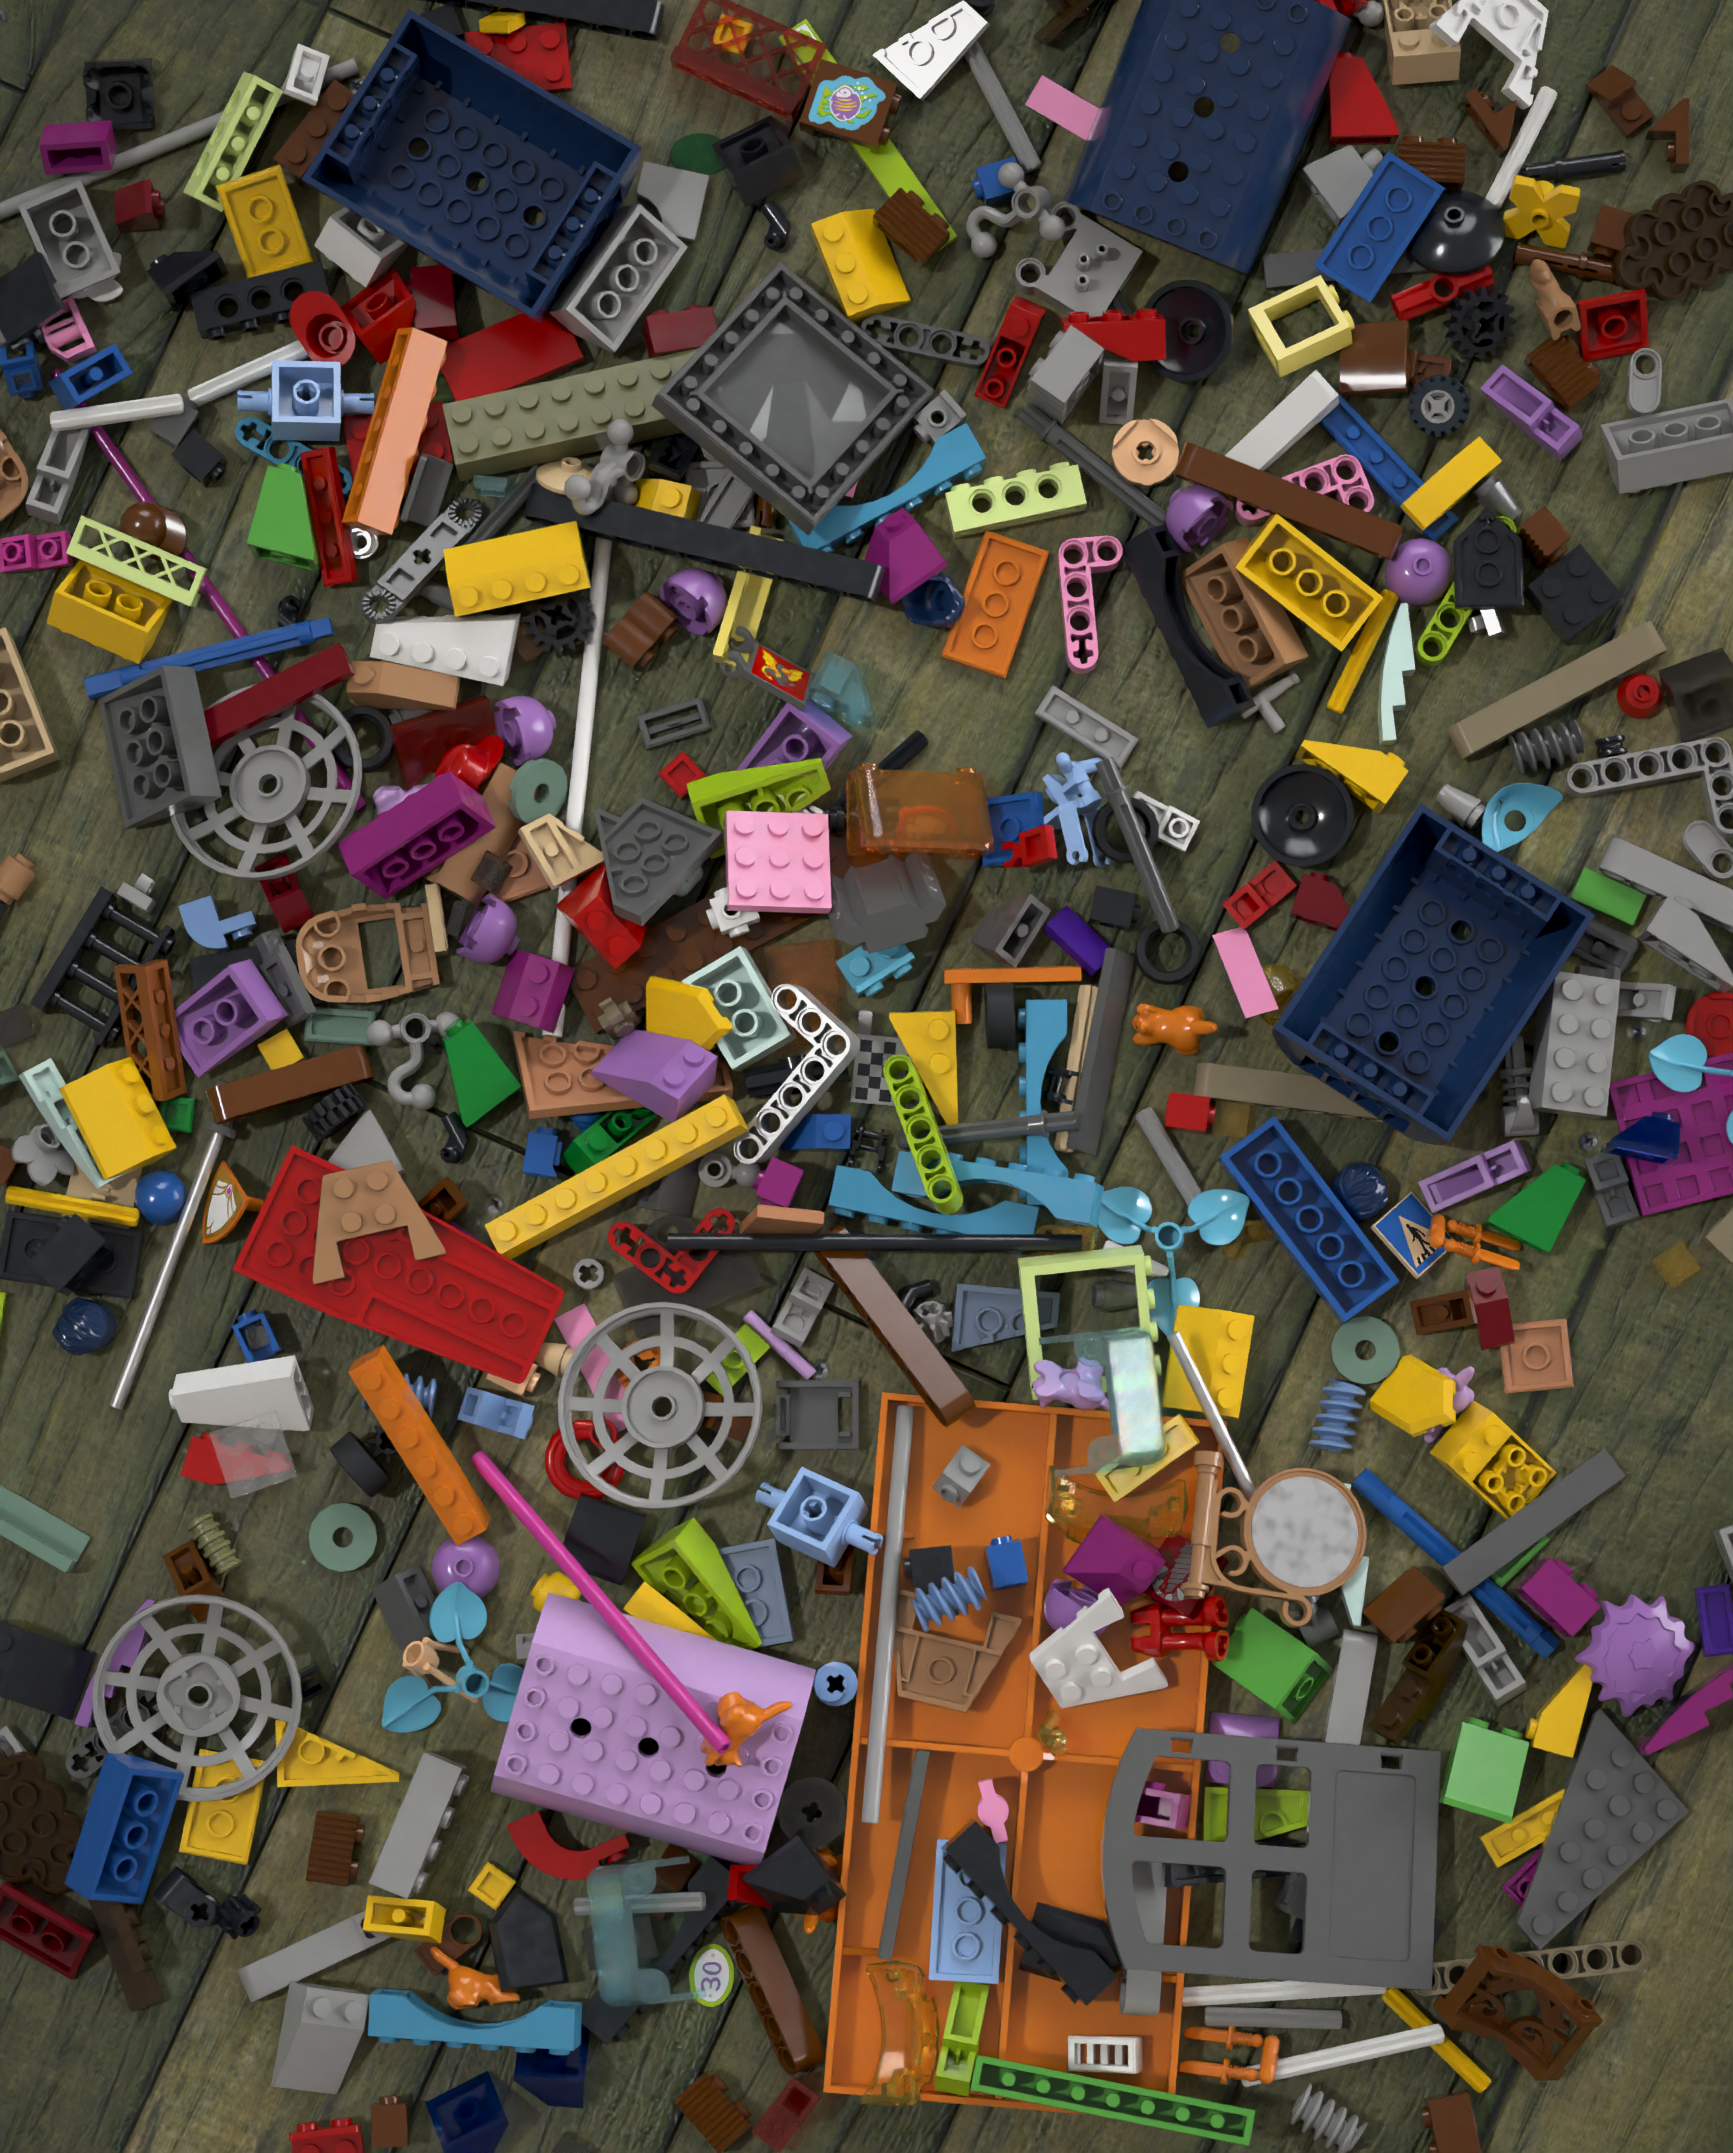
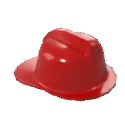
M308 291L301 294L293 302L290 309V324L298 340L313 361L340 362V366L345 365L351 359L356 348V336L349 320L330 295L321 291Z
M491 735L482 738L474 745L465 743L452 747L442 757L439 767L435 772V777L450 771L477 791L483 780L502 758L504 741L500 736Z

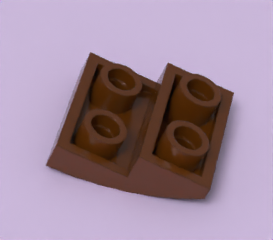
M1408 320L1354 324L1355 329L1351 330L1353 344L1340 349L1339 376L1341 396L1408 392L1410 361L1408 358L1410 325Z

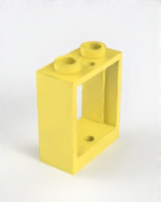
M1321 275L1248 309L1250 327L1280 378L1353 344L1351 330L1355 329L1352 317L1347 310L1342 312L1338 305L1340 300L1333 285L1327 286ZM1320 299L1335 326L1285 348L1271 322Z

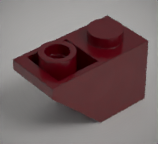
M150 179L142 180L114 191L116 225L120 233L161 230L160 219H166L165 201L161 199L160 190H155Z

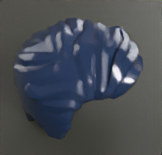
M941 572L935 574L901 598L903 612L912 623L943 630L951 628L960 619L965 607L964 598L960 595L958 588L955 587L954 581Z
M1363 1161L1348 1163L1338 1173L1332 1184L1333 1194L1354 1221L1375 1217L1386 1206L1388 1201L1387 1184L1384 1176L1378 1168L1370 1163L1368 1164Z
M77 1297L65 1305L63 1314L57 1319L58 1322L52 1330V1335L63 1350L73 1355L81 1356L109 1345V1342L114 1339L113 1335L116 1334V1320L108 1307L93 1300Z

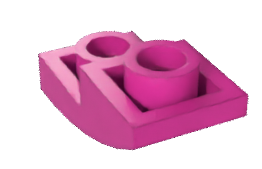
M64 530L36 536L23 534L1 538L0 572L18 573L74 566L73 556L66 553L71 542L70 532Z

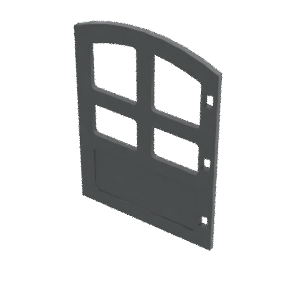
M1135 1728L1121 1756L1111 1784L1104 1815L1101 1843V1879L1105 1910L1112 1940L1123 1969L1258 1978L1277 1982L1286 1980L1432 1990L1441 1752ZM1171 1740L1191 1741L1190 1753L1171 1752ZM1276 1748L1296 1749L1295 1761L1276 1760ZM1381 1756L1399 1757V1769L1381 1768ZM1156 1757L1225 1762L1228 1765L1226 1838L1223 1842L1138 1836L1134 1833L1133 1827L1144 1784ZM1259 1765L1297 1767L1308 1770L1309 1793L1307 1841L1305 1847L1268 1846L1255 1843L1256 1770ZM1135 1861L1219 1867L1224 1871L1221 1945L1218 1948L1151 1944L1146 1941L1138 1914L1131 1866ZM1255 1870L1300 1873L1304 1876L1302 1950L1299 1954L1253 1951L1249 1947L1252 1873Z

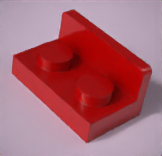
M352 2117L331 2120V2126L319 2128L317 2122L296 2124L297 2130L289 2133V2141L292 2143L293 2153H364L361 2122L352 2123Z

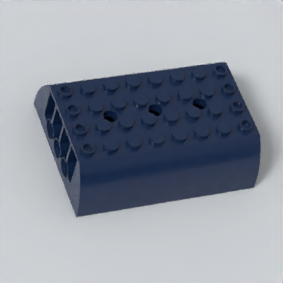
M1142 0L1063 201L1250 276L1351 20L1343 14L1313 0ZM1227 33L1236 34L1240 39V46L1233 53L1224 52L1220 47V40ZM1200 98H1209L1214 103V111L1209 117L1202 118L1195 113L1194 106ZM1176 162L1186 164L1189 170L1188 177L1182 182H1175L1169 177V168Z
M409 9L301 180L303 183L532 320L541 322L551 315L549 313L550 309L626 199L638 168L641 147ZM414 142H425L429 146L428 152L422 157L413 156L409 150ZM474 175L482 176L486 180L484 188L480 191L470 190L467 187V181L470 177ZM532 209L539 210L543 214V219L537 225H529L524 221L526 212Z
M1420 803L1273 1027V1037L1279 1048L1293 1064L1406 1137L1427 1144H1447L1595 915ZM1461 923L1467 926L1470 933L1469 938L1466 940L1456 939L1451 933V927L1454 924ZM1419 979L1429 980L1433 985V993L1428 996L1420 995L1415 989V982ZM1388 1034L1396 1039V1050L1386 1052L1381 1049L1379 1038L1382 1035Z

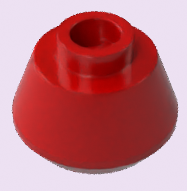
M1634 673L1622 680L1618 686L1616 697L1620 709L1626 715L1636 719H1644L1658 711L1663 701V691L1659 682L1651 675Z

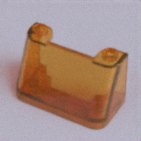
M863 763L857 765L858 770L847 773V855H865L866 849L869 852L878 851V854H885L889 851L948 853L950 856L961 855V859L978 860L994 852V837L983 775L976 774V768H957L956 773L878 769V764Z

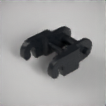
M1054 1067L1053 1071L1047 1070V1073L1051 1074L1047 1091L1042 1090L1043 1094H1047L1046 1099L1072 1105L1073 1101L1067 1100L1066 1096L1061 1094L1064 1077H1079L1080 1073ZM1058 1076H1060V1077H1059V1081H1058V1085H1057V1089H1056V1093H1054L1055 1086H1056V1082H1057V1078H1058Z
M861 1124L860 1130L856 1129L855 1134L859 1135L858 1141L853 1140L848 1167L853 1166L855 1152L862 1149L876 1152L879 1155L876 1173H881L886 1149L885 1146L881 1145L882 1141H887L888 1137L884 1135L885 1129H882L880 1133L864 1130L863 1124ZM862 1137L879 1140L878 1147L861 1144Z

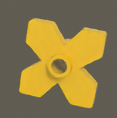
M1514 176L1509 199L1517 207L1504 212L1505 237L1521 239L1536 229L1545 245L1565 248L1571 225L1563 217L1576 212L1580 199V188L1563 184L1555 188L1548 181H1536L1534 178Z

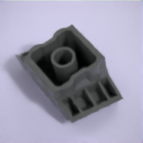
M915 848L911 849L905 861L890 854L888 859L882 862L859 868L850 866L843 879L830 873L832 909L828 916L835 937L852 946L861 943L862 949L868 951L869 954L927 937V923L937 921L946 907V902L930 857Z

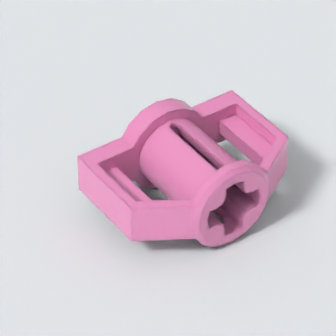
M73 296L62 300L66 311L59 315L61 316L72 311L73 316L49 327L48 322L40 328L51 353L69 364L97 352ZM84 338L85 340L84 343L64 352L58 350V348L78 339Z
M991 1777L979 1780L978 1784L982 1798L977 1805L978 1816L982 1823L990 1826L995 1843L1007 1841L1008 1837L1004 1822L1009 1815L1008 1804L1001 1795L995 1793Z

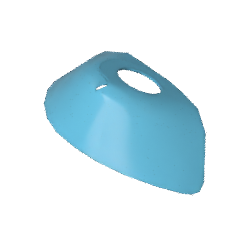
M1516 783L1502 788L1493 795L1486 806L1482 822V843L1496 852L1517 844L1537 829L1551 810L1563 799V795L1553 788L1532 783ZM1517 810L1524 814L1526 824L1522 830L1513 832L1506 828L1504 819L1510 811Z

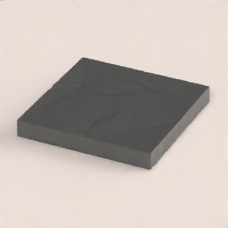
M779 262L656 394L651 406L809 536L912 422L914 416L929 403L935 390Z

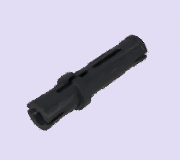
M1623 150L1566 159L1556 156L1552 157L1551 161L1523 164L1522 170L1526 173H1522V176L1534 178L1536 181H1554L1555 184L1563 183L1564 179L1618 171L1624 172L1626 165L1622 163L1626 162Z

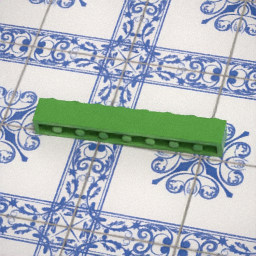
M976 2055L970 2091L1242 2146H1249L1256 2111Z

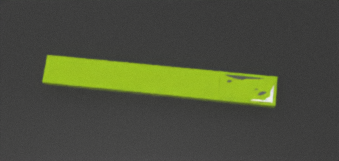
M807 19L778 37V41L810 87L812 86L820 59L836 63ZM890 139L886 147L880 145L877 154L872 153L867 146L849 141L888 199L900 187L906 193L912 190L924 201L923 209L931 216L934 213L939 214L947 222ZM950 225L947 229L950 232V239L941 249L957 239V235Z

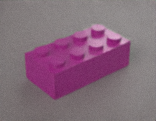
M447 771L435 777L431 783L417 792L408 795L402 802L390 810L379 814L376 819L361 829L353 831L349 837L339 842L338 846L350 875L386 900L495 829L496 826L483 796L453 773Z

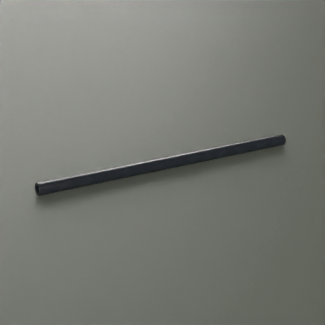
M668 1233L667 1249L735 1251L1081 1252L1082 1234Z

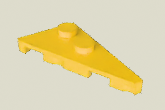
M955 1010L889 1012V1019L946 1125L958 1124Z
M275 1720L276 1748L286 1731L288 1724L286 1721ZM297 1727L294 1740L285 1756L277 1765L278 1787L400 1782L399 1772Z

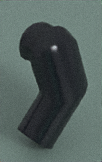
M771 200L760 211L770 223L767 236H764V244L768 249L777 251L787 244L791 224L775 201Z
M288 595L280 601L277 616L278 627L299 623L300 601L297 597Z
M453 1112L441 1119L449 1137L445 1147L441 1148L440 1156L444 1162L455 1164L464 1157L470 1137L457 1113Z
M929 1279L902 1287L896 1296L913 1317L912 1309L916 1300L932 1296L934 1293Z

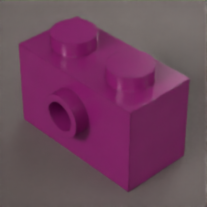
M111 120L45 125L39 143L45 175L112 170L117 153Z
M772 1157L766 1171L760 1169L752 1187L757 1190L755 1194L756 1200L760 1201L761 1205L790 1208L804 1178V1170Z
M1146 1781L1138 1804L1135 1822L1186 1830L1192 1796L1164 1791L1165 1784Z

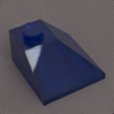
M1652 1112L1651 1116H1645L1603 1144L1601 1152L1668 1166L1677 1161L1679 1157L1681 1122L1672 1121V1115Z
M581 2027V2045L574 2051H570L569 2055L549 2054V2049L536 2048V2052L533 2053L517 2052L514 2081L548 2106L583 2109L590 2030L587 2027Z
M488 2071L425 2102L444 2153H494L509 2124Z

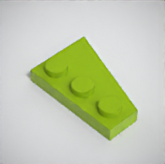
M1204 1787L1202 1841L1223 1842L1226 1838L1228 1787ZM1256 1788L1254 1841L1307 1826L1309 1791Z

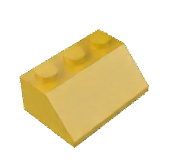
M874 208L844 211L811 223V235L841 310L854 324L865 320L868 316L878 315L911 302L886 237L873 224V215L876 213Z
M80 559L55 590L47 624L58 628L62 632L88 641L94 646L115 653L126 660L140 664L152 648L171 608L173 599Z
M132 1057L107 1064L59 1089L105 1181L152 1165L177 1148Z
M1177 1305L1172 1333L1180 1332L1221 1417L1239 1418L1255 1316L1219 1309ZM1170 1345L1161 1407L1204 1414Z

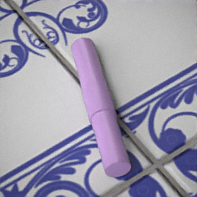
M750 1310L742 1319L806 1380H809L817 1371L786 1340L770 1332L772 1328L754 1311Z

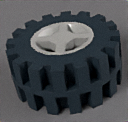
M1432 375L1423 379L1415 386L1409 397L1408 410L1411 421L1414 422L1418 430H1422L1424 434L1429 436L1441 437L1455 432L1464 424L1470 412V396L1467 394V389L1459 380L1449 377V375Z

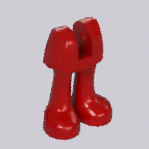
M1221 1595L1207 1597L1204 1600L1203 1607L1200 1608L1193 1620L1174 1610H1169L1168 1607L1159 1603L1149 1604L1130 1612L1131 1624L1150 1625V1636L1131 1638L1132 1651L1151 1657L1163 1658L1169 1654L1170 1650L1204 1651L1205 1657L1210 1661L1222 1662L1225 1660L1229 1647V1634L1227 1631L1172 1633L1173 1626L1226 1627L1229 1622L1226 1603Z

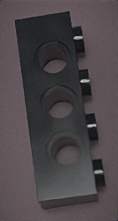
M321 260L189 292L198 331L202 339L208 338L209 341H217L228 337L230 332L241 330L242 333H250L261 329L262 324L274 322L275 325L289 323L290 309L294 301H289L286 297L292 289L298 288L303 290L304 293L308 291H321L327 295H330L324 267ZM265 296L270 298L271 303L267 308L259 310L254 307V302L259 297ZM232 304L238 307V311L233 317L226 318L221 316V311L225 306Z

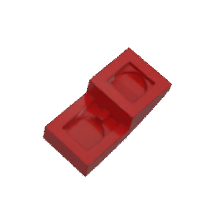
M1274 860L1222 905L1240 927L1245 930L1298 885L1280 863Z

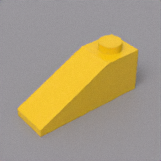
M1581 1663L1537 1712L1536 1719L1530 1718L1525 1738L1530 1739L1529 1747L1573 1758L1593 1684L1590 1680L1592 1670L1589 1666Z

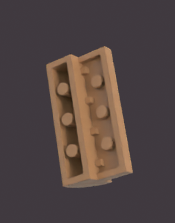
M501 762L500 764L498 763L477 789V792L485 800L496 828L421 876V878L433 884L437 883L439 887L445 889L450 894L478 907L518 835L519 829L524 824L513 816L509 808L508 799L512 800V792L509 791V788L517 772L515 769ZM540 785L536 788L534 792V799L540 793Z

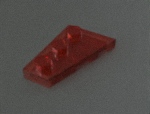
M486 695L457 703L455 710H436L389 725L404 787L409 791L413 786L418 785L417 781L431 771L435 773L442 757L452 747L465 743L475 745L496 730L489 699Z

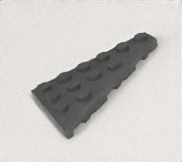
M1596 1709L1590 1716L1592 1719L1585 1738L1580 1743L1578 1756L1572 1765L1564 1786L1565 1791L1559 1808L1554 1813L1550 1832L1546 1835L1537 1859L1536 1870L1531 1883L1527 1886L1523 1905L1519 1908L1514 1921V1925L1536 1950H1541L1689 1812L1601 1709Z

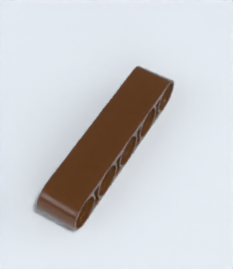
M357 1045L225 1083L207 1090L206 1094L216 1125H220L328 1094L337 1089L339 1090L348 1083H352L355 1086L375 1077L365 1046Z
M748 1905L721 1919L722 1933L784 2071L789 2075H795L821 2062L824 2057L823 2048L762 1910L758 1906Z

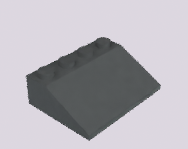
M163 665L98 699L125 828H134L194 810L222 797L194 667Z

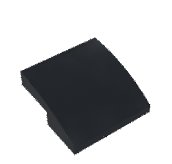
M41 252L36 253L0 278V330L8 345H16L66 311L53 285L57 280Z
M581 1493L563 1545L589 1575L622 1586L646 1515Z

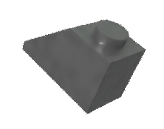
M1025 892L989 912L970 942L989 958L1016 968L1051 910L1032 894Z

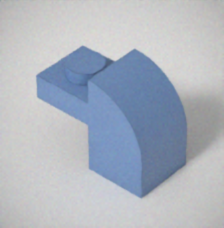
M211 895L178 906L188 934L199 946L211 952L231 951L227 938L233 937L234 941L242 940L252 936V930L259 928L253 911L221 920L216 902Z
M467 1387L457 1420L515 1438L525 1439L526 1433L531 1428L533 1422L532 1414L535 1406Z

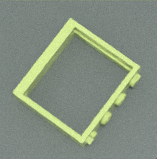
M1141 1245L1017 1258L1030 1389L1033 1400H1038L1032 1390V1384L1037 1378L1041 1377V1375L1034 1371V1364L1037 1361L1043 1360L1035 1276L1134 1265L1144 1372L1101 1376L1103 1392L1156 1387L1155 1375L1162 1374L1159 1354L1153 1355L1152 1342H1158V1329L1156 1321L1150 1322L1149 1309H1155V1297L1153 1288L1147 1289L1146 1276H1152L1150 1255L1144 1256Z

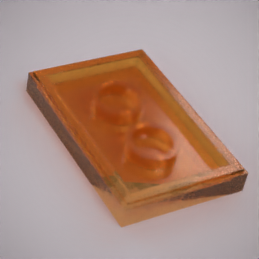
M833 939L765 947L769 988L772 993L775 988L782 984L800 985L806 988L842 1021ZM793 991L788 992L785 997V1003L789 1009L796 1004L797 998ZM817 1013L810 1019V1027L813 1031H817L821 1026V1018ZM791 1025L797 1038L779 1049L809 1046L812 1044ZM839 1036L835 1043L844 1042V1038Z

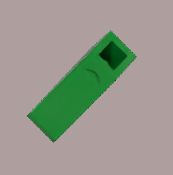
M646 1107L609 1111L573 1140L561 1157L576 1174H579L621 1151L659 1115Z

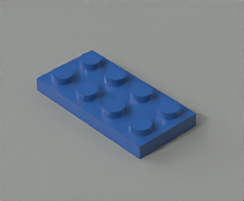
M1388 151L1313 267L1370 304L1445 188Z

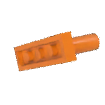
M1081 966L944 968V984L951 983V1011L955 1010V1024H972L971 983L1082 981Z

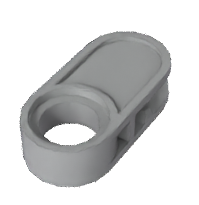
M1641 348L1637 350L1628 363L1627 407L1630 412L1640 417L1652 414L1658 407L1661 399L1662 361L1659 354L1653 349ZM1640 357L1651 359L1654 363L1653 372L1649 374L1640 373L1636 368V360Z
M1703 820L1690 823L1682 834V844L1712 879L1724 881L1733 876V849L1710 823ZM1725 855L1729 858L1731 868L1728 872L1719 873L1714 869L1712 862L1715 856Z

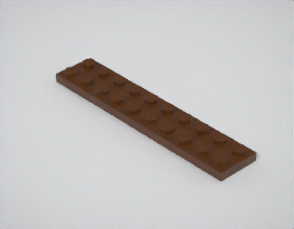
M870 824L845 826L842 833L829 831L830 873L841 879L844 878L850 866L855 868L865 867L888 859ZM713 893L646 929L641 947L618 968L614 969L601 959L599 955L574 967L575 970L570 987L595 1034L604 1031L597 1019L604 1014L599 1003L609 997L617 1005L627 1000L635 1012L638 1013L646 1008V984L651 976L682 982L685 978L739 946L747 949L750 953L821 914L758 912L760 922L748 926L749 932L730 938L729 933L722 936L719 928L713 930L709 922L706 910L711 909L709 900L715 898ZM726 911V914L733 916L738 911Z

